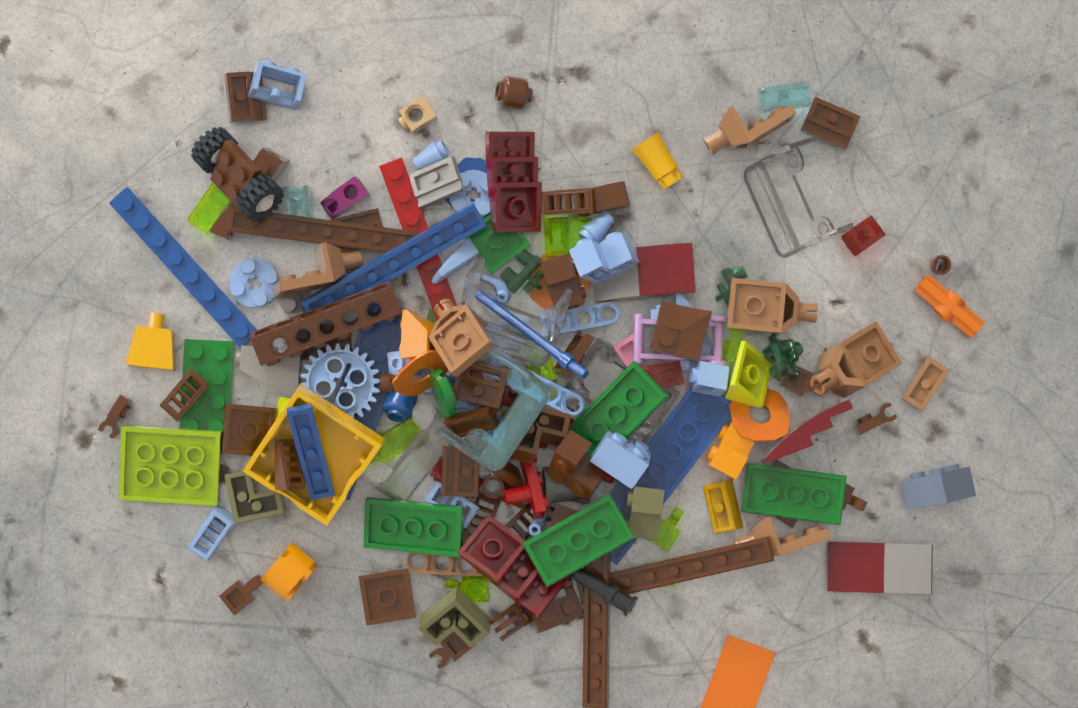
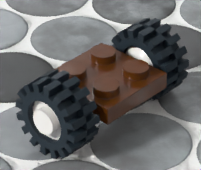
M214 127L212 132L207 130L204 137L201 135L199 137L200 141L194 143L195 147L191 150V157L207 174L209 172L212 174L211 181L252 222L254 220L260 222V219L265 220L267 215H273L272 211L274 209L277 211L279 208L278 204L283 202L281 199L284 198L283 189L272 177L266 174L264 176L260 175L261 169L238 146V142L225 128L218 127L217 129Z

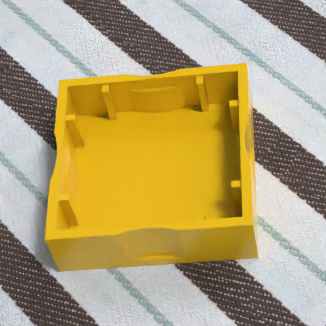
M300 384L247 462L243 472L270 490L286 496L298 508L327 526L346 499L350 488L357 478L363 474L382 446L384 438ZM311 403L335 488V496L310 500L306 482L305 489L275 490V439H294L287 416V408ZM284 447L285 452H290V447ZM286 457L287 462H290V457Z

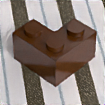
M569 253L540 261L555 312L583 305V298H586L587 295L583 283L578 284L576 275L579 273Z
M522 402L517 414L508 458L532 464L537 455L540 442L559 446L567 435L571 414Z
M570 430L554 452L547 475L554 482L569 488L576 496L589 501L604 480L607 472L590 462L591 457L587 454L592 443Z

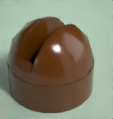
M937 255L930 261V269L937 275L947 274L951 269V261L945 255ZM941 259L938 269H936L938 260Z
M381 373L380 393L395 391L391 383L396 376L390 373Z

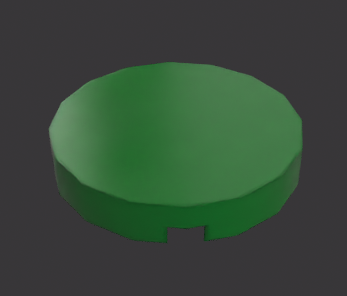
M436 368L429 372L431 388L441 411L449 418L458 412L457 408L453 409V406L456 405V399L448 379L440 376V374H443V371Z

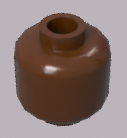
M505 76L502 81L497 82L495 100L499 101L501 107L522 110L526 103H530L532 100L533 90L529 88L526 79Z

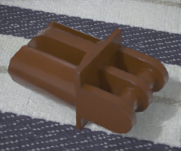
M516 602L489 620V623L492 625L508 614L509 619L494 628L496 633L512 623L515 625L514 628L499 637L501 641H504L532 622L529 612L522 606L520 607L523 611H520Z

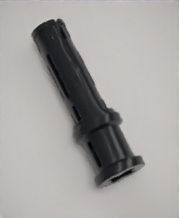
M580 568L568 575L571 579H574L579 584L602 597L608 606L613 605L621 610L626 617L631 613L638 601V597H631L620 590V586H612L584 568Z

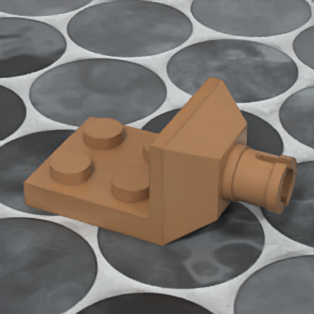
M781 105L771 112V115L768 116L769 119L764 121L761 118L752 123L750 128L747 129L732 106L725 113L718 126V130L710 136L703 138V141L712 155L728 146L730 149H747L792 121L796 112L792 105L787 108Z
M327 242L321 243L314 250L318 270L306 272L300 278H296L295 274L281 277V280H278V283L272 288L274 298L303 293L308 290H319L329 286L348 270L358 269L363 266L360 250L343 253L336 246Z
M731 278L726 328L769 332L778 336L796 324L797 321L816 323L818 314L806 313V311H818V303L799 302V297L787 283Z
M443 299L440 303L444 310L441 309L439 304H436L434 307V311L440 319L435 322L428 337L450 373L457 377L495 345L484 329L489 325L487 321L467 305L454 306L450 299Z
M876 321L819 355L820 374L812 377L810 384L811 387H814L821 383V386L814 390L818 395H823L828 390H831V392L846 398L896 368L902 362Z
M763 517L751 529L752 533L745 537L734 539V543L769 536L773 555L781 556L829 539L831 535L828 528H821L820 525H815L804 529V535L797 536V534L793 533L780 538L782 543H779L771 518Z

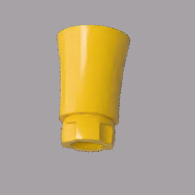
M660 131L631 150L649 170L655 181L658 180L663 189H666L683 177L680 170L676 168L678 165L666 147Z

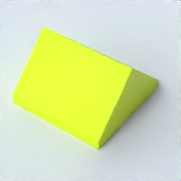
M741 341L735 355L725 399L763 408L773 363L746 341Z

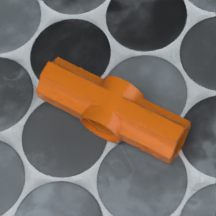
M929 274L926 275L914 290L934 307L933 310L946 322L954 324L970 339L985 323L966 306L965 301L960 296L944 288Z

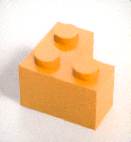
M730 422L729 426H723L717 436L721 439L718 446H712L705 459L709 461L708 467L731 480H736L755 442L742 438L733 426V423Z

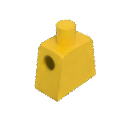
M150 313L148 327H136L126 359V365L176 371L175 333L173 330L163 329L164 314Z

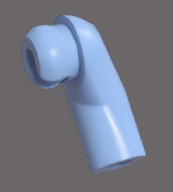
M484 273L480 285L491 288L495 299L499 303L504 304L508 302L511 294L505 280Z
M547 509L544 518L533 519L529 526V533L536 536L541 533L548 515Z

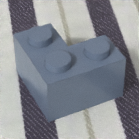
M959 464L929 470L930 475L925 476L924 471L910 474L911 479L901 481L907 511L976 496L970 467L960 468Z

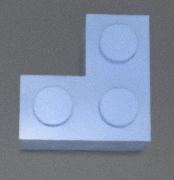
M613 232L605 237L606 240L600 243L592 239H583L575 244L576 247L569 251L580 277L598 284L640 263L631 240L626 234Z
M608 431L592 453L590 462L632 489L649 466L651 451L640 440L634 441L630 438L627 442L626 438L617 432L613 434Z

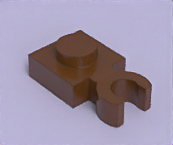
M452 632L440 642L443 649H435L430 653L429 657L432 658L437 654L442 657V662L437 666L440 669L448 663L450 656L455 662L471 648L455 632Z

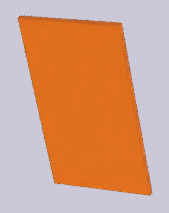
M727 635L701 708H755L776 652Z

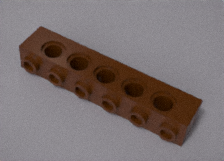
M387 281L250 333V340L260 365L267 364V366H273L281 362V358L290 355L291 358L297 357L310 347H314V349L321 348L328 344L327 341L334 338L342 340L351 336L353 331L359 329L366 331L373 328L377 322L383 320L384 322L393 321L402 312L391 282ZM378 303L380 308L377 312L370 313L367 311L368 305ZM347 312L357 314L355 320L350 322L345 321L343 316ZM325 320H329L333 323V327L329 330H323L320 328V324ZM301 329H306L310 332V335L305 339H300L296 336L297 332ZM277 338H283L286 340V344L281 348H277L273 345V341Z

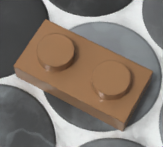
M928 356L901 399L918 410L924 411L950 369Z

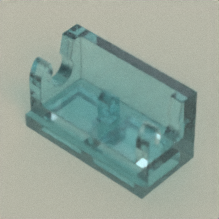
M809 83L757 88L760 113L772 112L781 105L785 108L792 105L793 109L809 107L812 103L811 96L808 93Z
M309 186L283 187L284 194L286 195V206L292 215L297 216V208L301 209L306 217L314 218L313 197Z

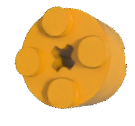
M292 542L260 581L282 599L285 598L289 601L302 585L299 580L304 583L318 565L314 563V559Z

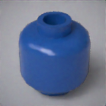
M396 391L386 393L383 411L390 420L404 422L414 415L418 398L417 396L405 397Z

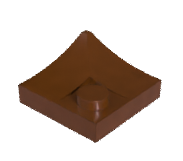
M662 301L649 350L698 362L712 311Z

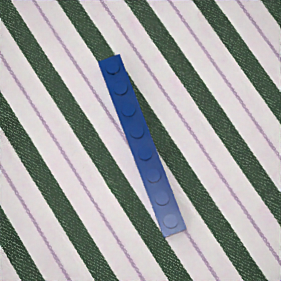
M126 187L112 199L109 204L240 348L241 345L245 346L250 342V333L257 330L254 325L138 197Z
M472 203L302 300L301 304L307 312L391 281L487 225L475 204Z

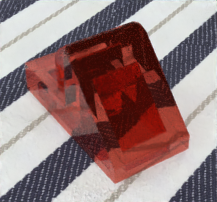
M871 215L843 234L841 238L851 253L857 256L886 234Z

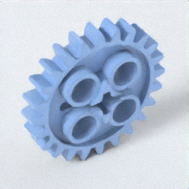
M339 343L336 344L335 350L326 345V353L318 349L317 359L313 356L309 357L312 365L304 364L303 368L308 371V374L303 373L300 375L302 379L306 380L302 385L329 402L336 387V383L333 381H338L346 365L351 364V368L344 380V384L347 387L340 388L332 404L353 418L354 414L362 418V409L366 411L371 410L368 402L376 403L377 401L372 394L380 392L379 389L374 387V385L380 383V379H375L373 376L379 370H371L370 367L374 364V360L366 362L367 353L359 356V347H356L351 352L349 344L345 346L344 350H341ZM337 361L342 369L338 373H331L327 368L328 363ZM353 372H359L363 375L364 381L361 384L356 385L351 382L350 375ZM320 383L328 384L330 387L329 394L324 396L318 394L316 391L317 385ZM342 394H348L352 397L353 402L350 406L344 407L339 403V397Z

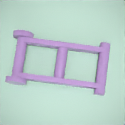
M634 314L633 361H637L639 364H643V359L689 361L666 354H643L644 325H655L657 319H644V314ZM711 316L708 327H713V356L700 355L699 361L727 366V361H722L723 323H727L726 316Z

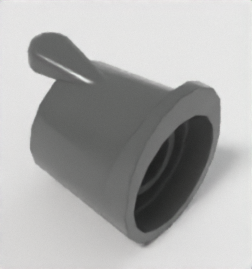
M542 467V493L547 496L549 508L551 503L564 501L590 503V500L588 501L576 496L563 484L554 482L547 475L549 467Z

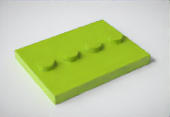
M122 425L119 500L218 506L222 431Z

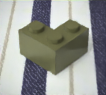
M243 471L225 475L235 524L286 513L282 494L272 490L257 493L254 479Z
M634 486L632 491H627L626 506L630 507L629 517L625 516L624 519L635 538L658 540L665 490Z
M456 586L420 615L419 630L435 646L452 632H455L472 648L489 634L490 618Z

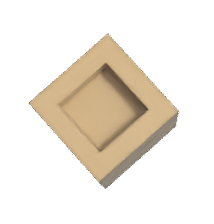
M424 95L399 110L401 115L398 119L405 132L410 130L412 134L417 133L437 120V115ZM413 111L422 112L423 117L419 122H413L409 119Z

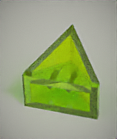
M572 214L543 215L545 257L553 258L566 253L570 255L569 250L574 248L580 239L578 233L581 231V227L590 222L592 218Z

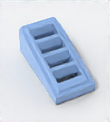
M469 238L460 244L431 280L433 284H438L475 259L479 251Z
M438 480L425 499L427 503L438 504L435 501L441 493V481ZM444 496L439 504L445 505L450 496ZM454 496L455 498L450 505L455 506L460 500L463 502L461 506H464V509L466 506L471 508L464 518L463 527L467 528L480 508L464 497Z
M220 505L216 506L187 548L208 562L235 524L233 514ZM215 517H218V518L221 519L223 522H225L227 525L223 524L221 521H219V520L216 519ZM213 524L215 527L220 529L222 531L221 534L213 528H211L209 525ZM204 532L215 538L216 541L213 542L208 537L203 535ZM199 540L210 547V550L208 551L197 542Z

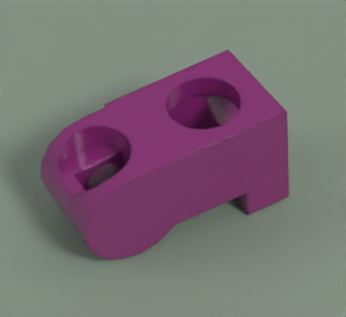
M354 176L331 192L320 204L332 220L371 195L360 179Z

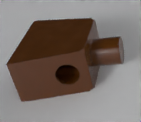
M262 148L253 162L261 169L260 175L264 176L266 174L277 182L290 161L271 148Z

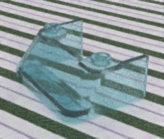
M495 347L491 348L488 353L511 368L507 376V382L519 395L493 434L491 435L484 429L477 428L470 431L463 440L444 426L438 428L435 434L491 471H498L507 464L550 399L549 388L528 368Z

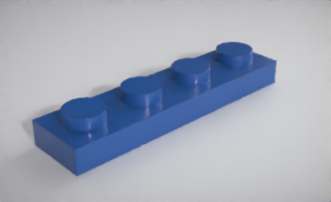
M312 403L287 408V416L310 500L335 496V488Z

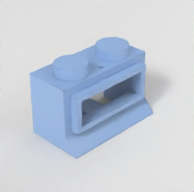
M259 61L254 69L248 97L295 110L301 102L306 74L301 73L297 68L279 67L272 61ZM260 77L293 85V94L284 93L277 88L269 89L259 86Z

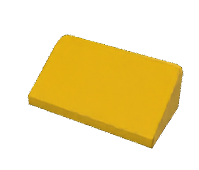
M727 480L703 486L714 534L743 528L733 481Z

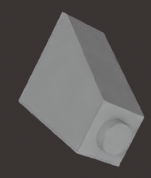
M241 345V351L236 353V366H240V371L289 397H292L301 384L302 354L293 358L290 355L281 358V362L273 366H267V364L261 366L253 346Z

